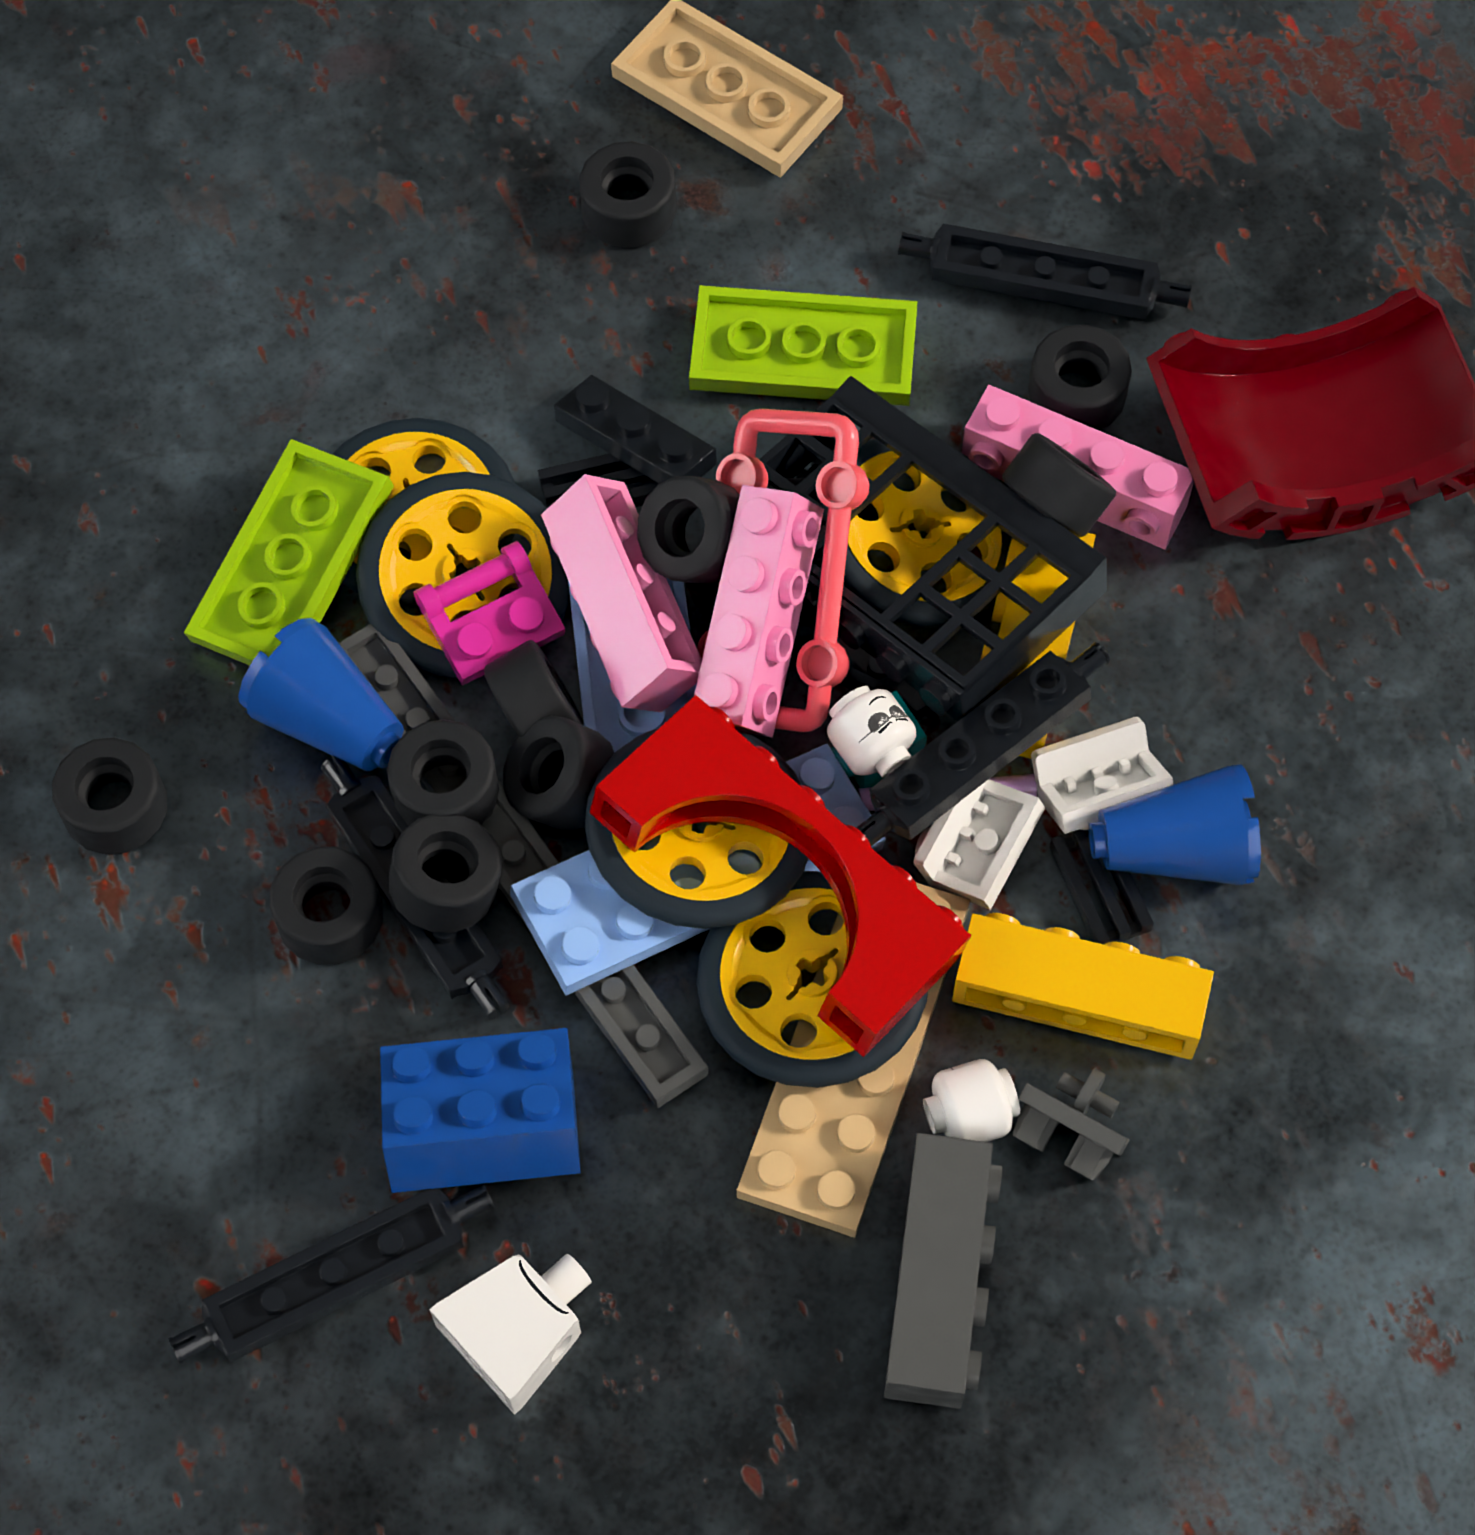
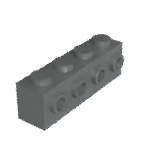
M917 1133L884 1398L961 1409L965 1389L974 1391L978 1389L982 1351L970 1350L973 1326H985L989 1288L977 1287L979 1264L991 1265L996 1226L984 1225L986 1202L998 1204L1002 1179V1166L991 1164L993 1143Z

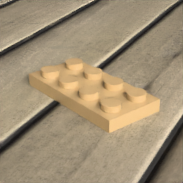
M670 0L611 63L613 78L780 178L843 108L842 94L682 0Z

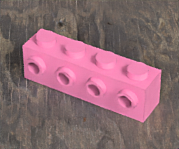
M988 384L965 426L962 454L966 455L970 461L991 476L1004 481L1002 475L1030 436L1039 433L1074 455L1116 490V496L1099 517L1098 522L1164 550L1166 549L1188 506L1194 483L1189 468Z
M584 474L547 508L541 516L549 533L551 546L558 555L570 583L571 594L578 603L590 631L591 642L599 652L609 676L611 690L619 700L621 707L663 712L697 683L702 659L666 577L656 573L642 556L637 540L639 514L625 482Z
M742 485L694 696L697 695L709 707L714 706L725 712L732 720L735 729L749 734L773 738L824 509L795 492Z

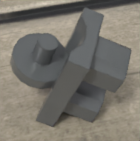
M1096 1068L1091 1072L1086 1082L1077 1079L1067 1072H1064L1056 1088L1076 1099L1073 1107L1066 1105L1029 1083H1026L1018 1098L1025 1104L1020 1111V1115H1018L1013 1136L1043 1152L1059 1122L1080 1133L1064 1165L1093 1181L1109 1164L1114 1153L1119 1156L1122 1155L1130 1141L1128 1138L1086 1116L1091 1107L1111 1118L1120 1103L1099 1091L1105 1080L1106 1073Z

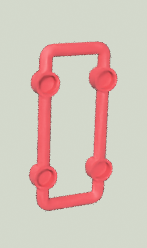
M755 409L744 414L737 423L733 454L726 456L720 462L716 471V480L734 488L739 495L742 485L767 488L768 485L767 470L764 464L755 457L759 432L835 437L833 462L828 463L821 469L816 480L817 496L828 507L814 640L808 641L802 646L796 660L797 672L800 678L808 684L806 708L780 706L775 729L812 732L821 727L827 719L832 687L843 681L850 668L849 657L846 650L837 643L851 510L860 506L867 498L869 481L865 471L857 465L859 434L855 424L848 417L835 413ZM709 630L702 635L698 642L697 650L701 659L703 658Z

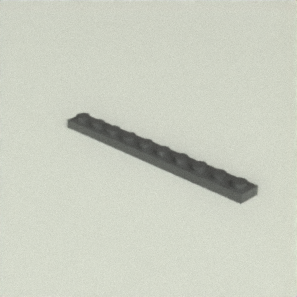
M372 624L367 625L339 642L402 723L404 728L403 735L425 722L442 719L455 721L399 643L387 640ZM447 764L436 766L429 770L421 780L430 792L441 794L451 792L460 787L466 780L467 773L459 766ZM498 780L499 792L495 808L481 825L493 835L501 851L502 873L498 887L526 925L510 896L511 885L557 865L559 862L527 818L521 816L509 804L503 786ZM634 965L574 992L657 1109L708 1076V1066Z

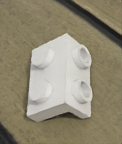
M1132 717L1036 749L1031 754L1038 798H1040L1045 809L1064 834L1079 829L1088 830L1089 823L1098 822L1099 810L1173 785L1172 776L1149 751L1145 724L1139 717Z
M988 779L934 821L931 827L923 831L916 845L913 863L931 887L970 899L971 903L991 910L1045 807L1038 797Z

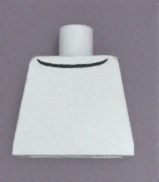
M518 1254L439 1301L429 1310L435 1326L515 1415L523 1408L581 1334L579 1320L567 1304L591 1284L592 1281L585 1270L569 1254H565L541 1276Z

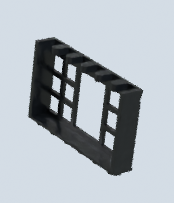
M850 376L839 389L814 411L846 416L861 429L858 431V450L874 437L900 456L874 481L867 477L869 481L868 496L860 506L851 510L850 521L911 466L917 468L985 518L881 614L843 586L838 637L850 648L857 650L861 647L874 657L880 669L895 682L904 680L917 690L923 702L936 714L944 715L947 713L958 722L1022 672L1107 591V563L1104 555L1052 518L1043 515L1014 491L854 377ZM788 434L759 460L767 470L768 485L770 484L777 490L795 492L824 509L821 521L824 526L819 530L814 552L816 553L824 545L828 510L808 496V494L816 488L817 476L821 469L828 463L833 462L834 452L828 447L835 441V437ZM816 457L823 461L797 486L787 480V478H794ZM996 527L1026 547L1000 573L970 552ZM1038 557L1068 577L1042 604L1012 583ZM813 562L802 606V611L810 617H816L821 568ZM958 562L988 582L961 609L932 588ZM1000 592L1030 613L1003 640L973 618ZM920 597L949 618L922 645L893 623ZM961 628L992 650L965 676H962L934 654Z

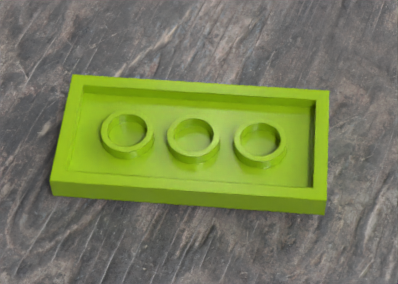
M699 285L689 372V390L827 400L847 378L852 376L890 404L910 406L918 301Z
M290 439L187 625L184 634L193 643L250 665L260 651L269 657L282 643L274 637L282 628L298 619L313 618L320 623L359 552V547L370 522L383 508L394 487L389 476Z

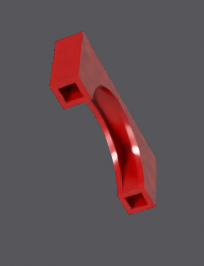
M697 695L691 698L596 786L589 813L633 852H636L645 843L658 835L678 827L701 822H730L752 826L780 837L806 855L817 866L837 897L844 917L847 935V951L842 975L828 992L817 1016L863 1057L957 962L972 936L964 929L961 920L952 910L942 905L937 906L917 888L915 880L906 870L900 866L889 864L871 848L869 840L859 829L842 823L826 809L823 800L813 789L795 782L780 768L776 758L767 749L761 746H754L735 729L732 720L725 712L714 706L709 707Z

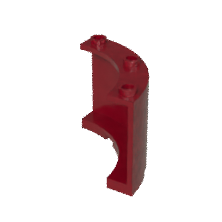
M1415 286L1409 290L1393 294L1376 308L1314 331L1296 335L1283 334L1272 339L1235 340L1207 335L1191 328L1186 332L1170 337L1162 348L1146 358L1212 529L1229 535L1251 539H1260L1266 533L1265 530H1283L1287 540L1323 537L1364 529L1411 515L1409 504L1440 492L1444 501H1447L1475 488V382L1440 303Z

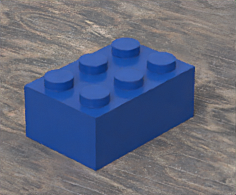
M567 1028L380 1047L382 1149L392 1193L581 1173L574 1078Z

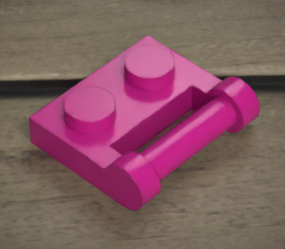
M518 541L501 548V555L434 588L429 583L413 592L424 618L462 686L483 676L484 668L487 664L524 642L533 640L541 647L565 634V626L533 571L524 548ZM512 575L519 589L450 622L444 608Z

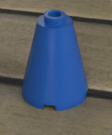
M313 618L298 619L282 628L274 636L282 643L269 657L260 651L253 659L242 680L238 698L239 703L247 709L245 712L252 719L365 771H371L377 767H388L392 749L401 739L404 731L399 719L327 627L321 625Z
M1242 764L1225 766L1099 810L1098 822L1089 823L1088 828L1089 844L1093 859L1102 858L1106 870L1234 885L1255 883L1253 878H1258L1261 862L1260 827L1258 817L1251 818L1248 804L1243 800L1255 798L1247 770Z

